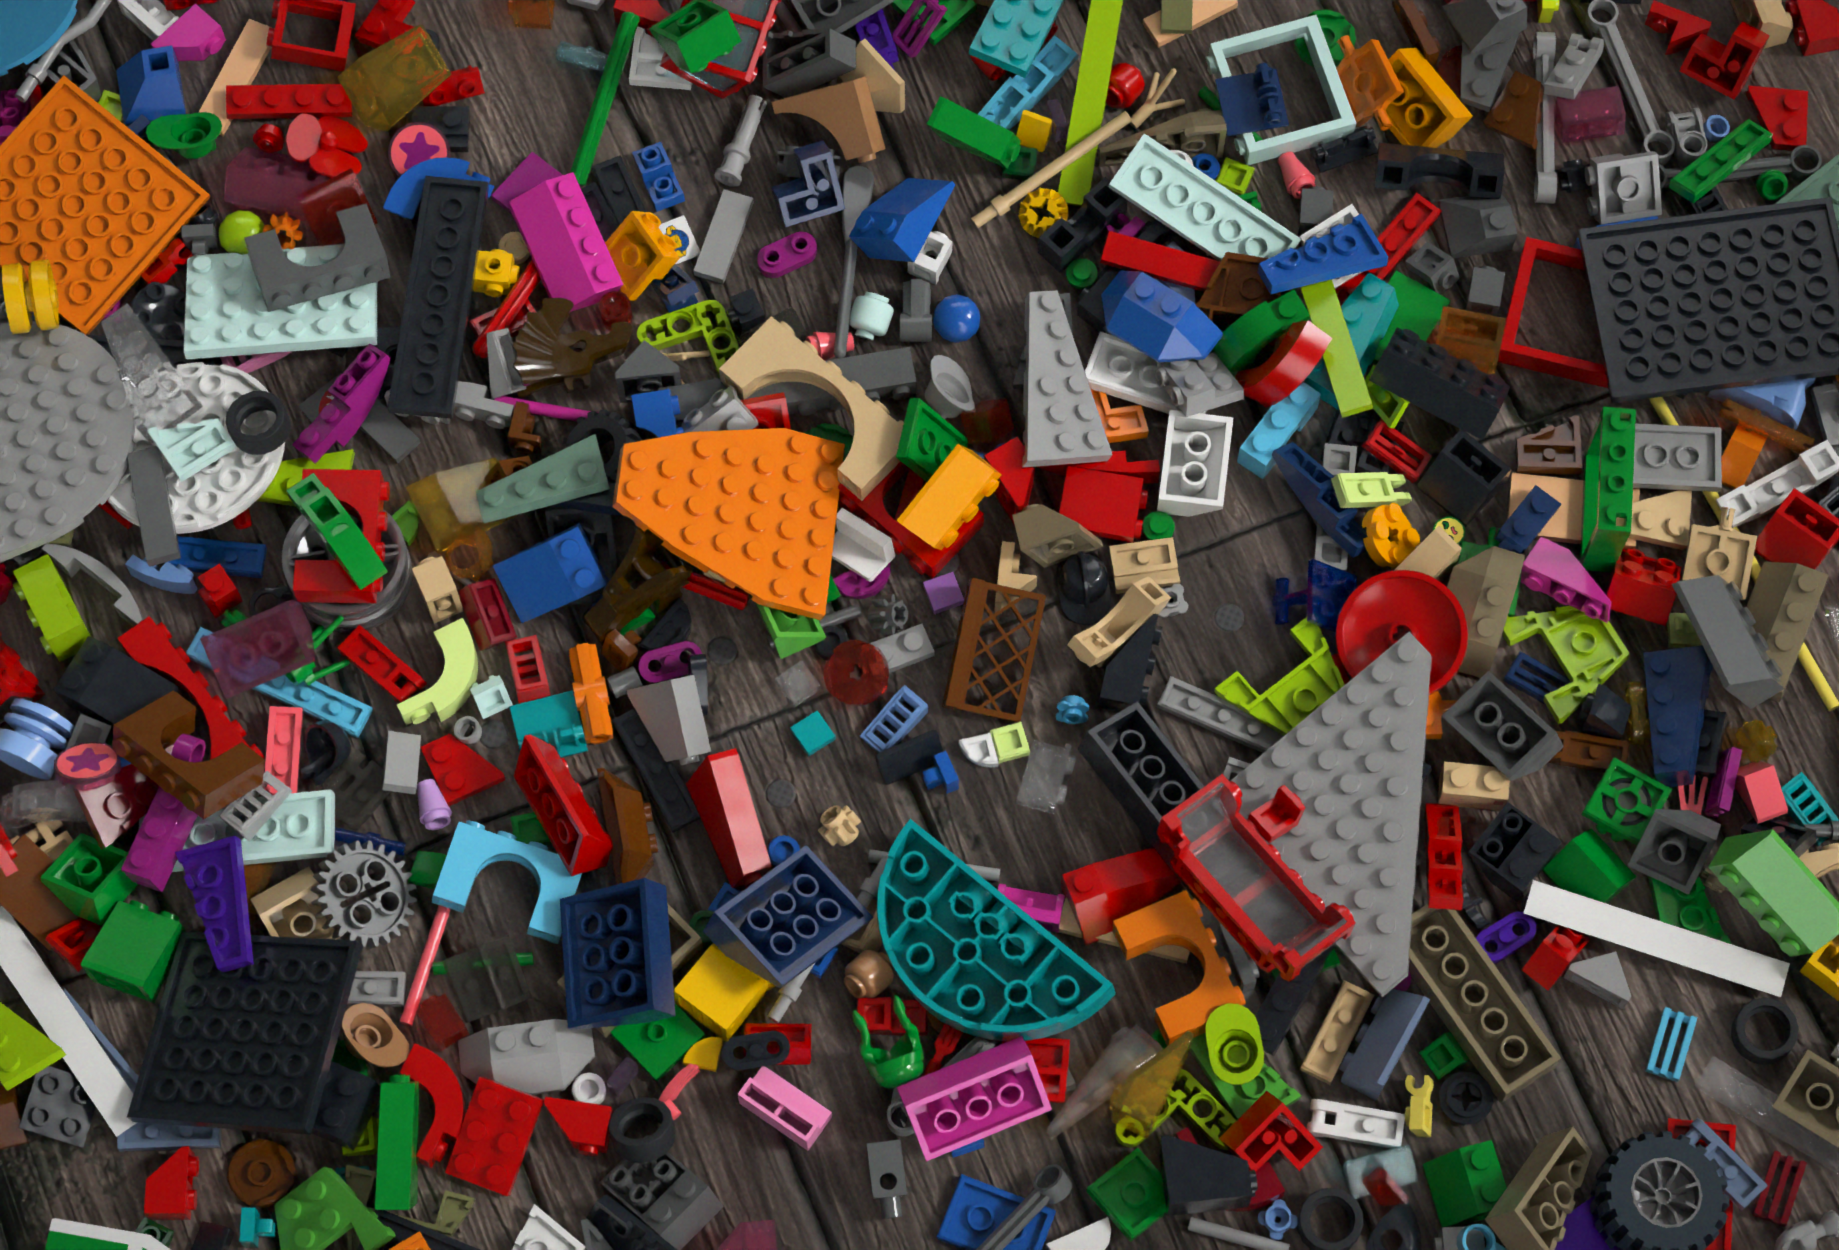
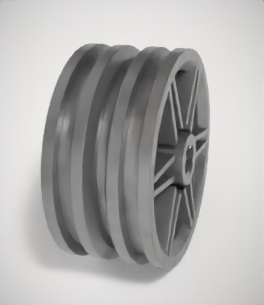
M388 512L387 531L381 532V542L385 543V560L382 563L388 573L383 575L382 592H377L376 603L297 602L296 599V603L302 612L317 625L327 628L338 616H343V622L334 631L352 633L358 625L369 630L386 622L403 605L412 584V562L403 534L396 521ZM303 514L288 531L282 550L284 575L294 597L295 560H335L326 548L322 538ZM350 515L363 533V524L357 518ZM314 547H322L324 549L322 551L312 552V549Z

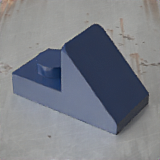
M676 264L662 280L653 279L651 282L652 287L668 313L698 303L695 293L699 292L695 281Z

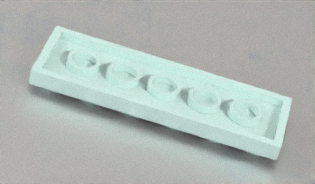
M1145 133L1108 186L1220 262L1226 252L1271 258L1290 248L1295 249L1301 238Z
M331 789L290 793L250 841L242 837L219 817L227 807L225 806L204 820L198 816L182 849L185 850L235 835L241 839L244 865L328 857L327 854L334 851L335 793ZM263 796L256 798L263 805L268 801ZM252 804L247 808L253 814L258 810ZM146 814L139 819V829L144 821ZM243 814L239 817L243 823L248 819ZM177 860L172 872L184 871L182 864Z

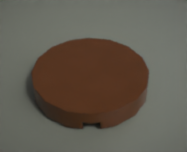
M258 1139L244 1144L234 1153L228 1167L227 1178L230 1189L241 1202L250 1207L266 1208L273 1206L289 1194L295 1184L296 1168L293 1158L284 1146L273 1141Z

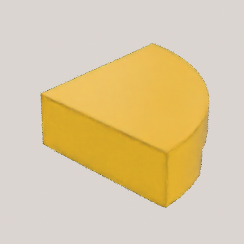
M708 1037L695 1043L686 1053L683 1065L687 1066L692 1063L699 1066V1069L716 1072L724 1041L723 1037Z

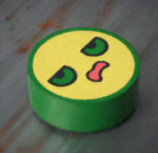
M1454 517L1439 519L1435 523L1433 530L1440 526L1460 546L1465 537L1463 524Z

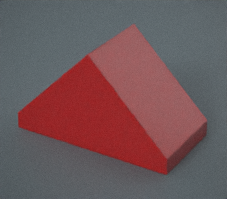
M80 917L48 934L45 940L56 954L79 973L82 969L81 962L103 925L100 926Z

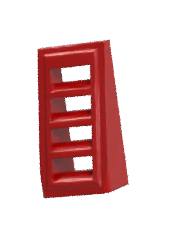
M537 635L505 641L519 704L551 696ZM532 649L534 651V653L525 654L521 656L515 657L514 655L515 653H520ZM536 662V664L527 665V666H523V667H517V666H519V665H524V664ZM539 674V676L520 680V678Z

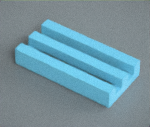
M1665 1007L1645 1072L1678 1082L1698 1017H1688L1684 1015L1685 1013L1679 1011L1676 1013L1671 1011L1672 1009ZM1671 1019L1674 1020V1025L1661 1068L1655 1067L1668 1020ZM1683 1023L1687 1027L1674 1071L1670 1072L1668 1068L1680 1027Z

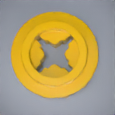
M1039 188L1028 193L1023 202L1020 203L1018 217L1023 229L1030 235L1039 238L1061 217L1067 222L1068 206L1065 199L1055 190ZM1047 203V210L1055 217H1043L1041 221H1038L1039 215L1032 208H1043L1044 204Z

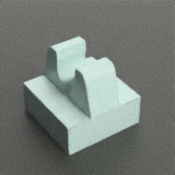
M500 675L489 676V680L479 685L476 682L470 688L483 719L513 705Z

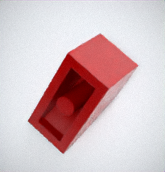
M545 1096L544 1105L547 1112L573 1148L578 1149V1153L586 1156H598V1152L607 1153L610 1139L609 1122L614 1113L612 1106Z

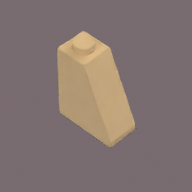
M1438 526L1395 570L1417 571L1442 582L1452 573L1462 548Z

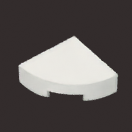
M991 733L959 740L961 751L971 762L983 767H998V759Z

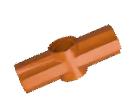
M578 644L569 649V658L575 681L572 682L577 710L581 714L586 744L591 743L595 745L606 743L614 737L611 717L608 711V705H610L605 677L601 673L596 644Z

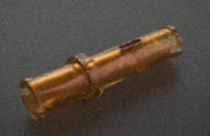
M1726 398L1723 406L1729 408L1730 411L1725 408H1721L1719 411V417L1726 418L1743 426V430L1750 433L1753 431L1800 454L1810 449L1805 447L1803 443L1813 446L1815 441L1813 437H1809L1762 415L1760 410L1756 408L1750 409L1730 398Z

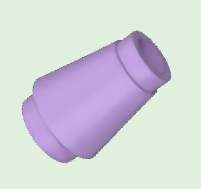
M426 779L417 784L420 822L428 830H438L446 827L451 822L450 816L452 811L436 785L435 780Z

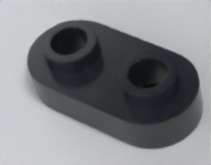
M779 1031L746 1034L729 1039L723 1047L722 1054L725 1063L735 1070L776 1065L783 1062L789 1055L790 1043L788 1038ZM770 1041H776L779 1044L780 1050L778 1053L771 1054L768 1052L767 1044ZM737 1046H742L746 1049L745 1058L737 1059L734 1056V1049Z

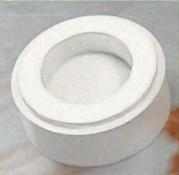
M584 1073L573 1082L572 1094L575 1101L600 1105L606 1096V1086L602 1078L597 1074Z

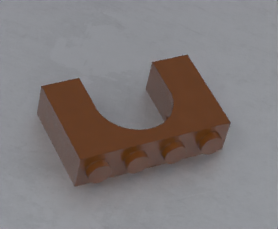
M173 690L114 724L112 749L118 756L125 758L134 765L140 773L147 775L165 792L170 793L183 803L188 810L193 811L204 820L263 784L265 759L242 742L220 756L204 762H187L171 756L165 749L174 744L181 734L189 735L194 732L196 707Z

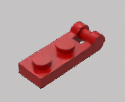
M358 625L337 647L344 657L387 692L398 704L409 699L417 690L421 691L427 685L420 675L361 625ZM403 676L407 682L400 689L394 683Z

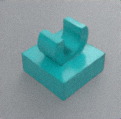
M242 1207L239 1242L244 1248H258L259 1236L275 1237L276 1223H273V1219H260L261 1214L256 1208Z

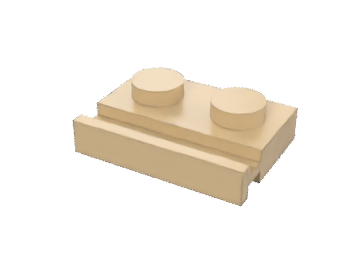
M1173 537L1109 546L1116 594L1126 593L1133 583L1147 576L1161 588L1170 587L1175 583L1180 584Z

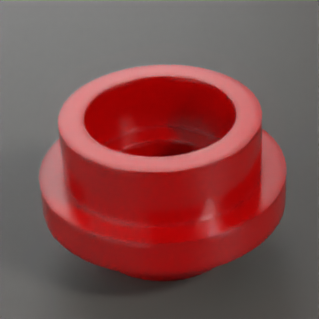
M261 125L253 136L254 143L264 152H277L284 146L283 132L275 125Z

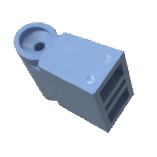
M1816 377L1709 391L1708 397L1759 416H1767L1777 426L1788 431H1795L1798 428L1806 405L1805 389L1814 383Z

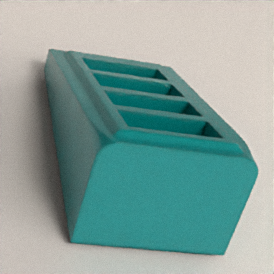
M1800 772L1781 787L1788 807V815L1797 825L1803 827L1804 824H1820L1825 819L1828 823L1830 821H1839L1803 772ZM1799 789L1802 794L1793 800L1790 795ZM1808 799L1811 804L1801 810L1799 805ZM1817 809L1820 814L1812 821H1809L1807 816ZM1816 837L1815 845L1817 847L1830 837Z

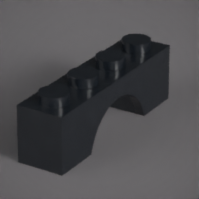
M1379 143L1375 166V188L1407 191L1409 187L1417 183L1442 182L1462 189L1468 196L1501 199L1505 173L1504 154Z

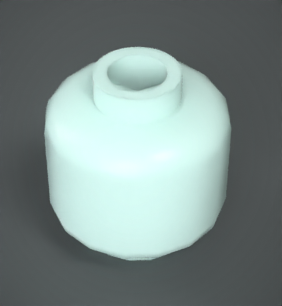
M865 292L864 296L856 297L849 323L852 328L856 329V336L873 341L874 336H884L887 333L894 312L893 307L888 304V298L872 292Z

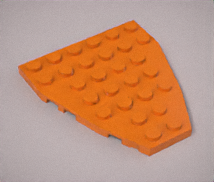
M787 428L686 432L626 443L620 449L612 507L623 516L631 518L635 525L644 532L649 529L664 541L661 545L671 553L705 573L708 570L725 579L724 584L730 588L739 587L752 595L751 600L755 603L822 620L826 613L840 491L837 487L840 484L837 469L843 463L845 444Z

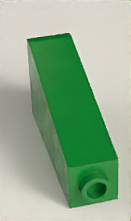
M390 1075V1081L381 1083L375 1210H410L418 1204V1159L416 1154L418 1152L419 1081H410V1075Z

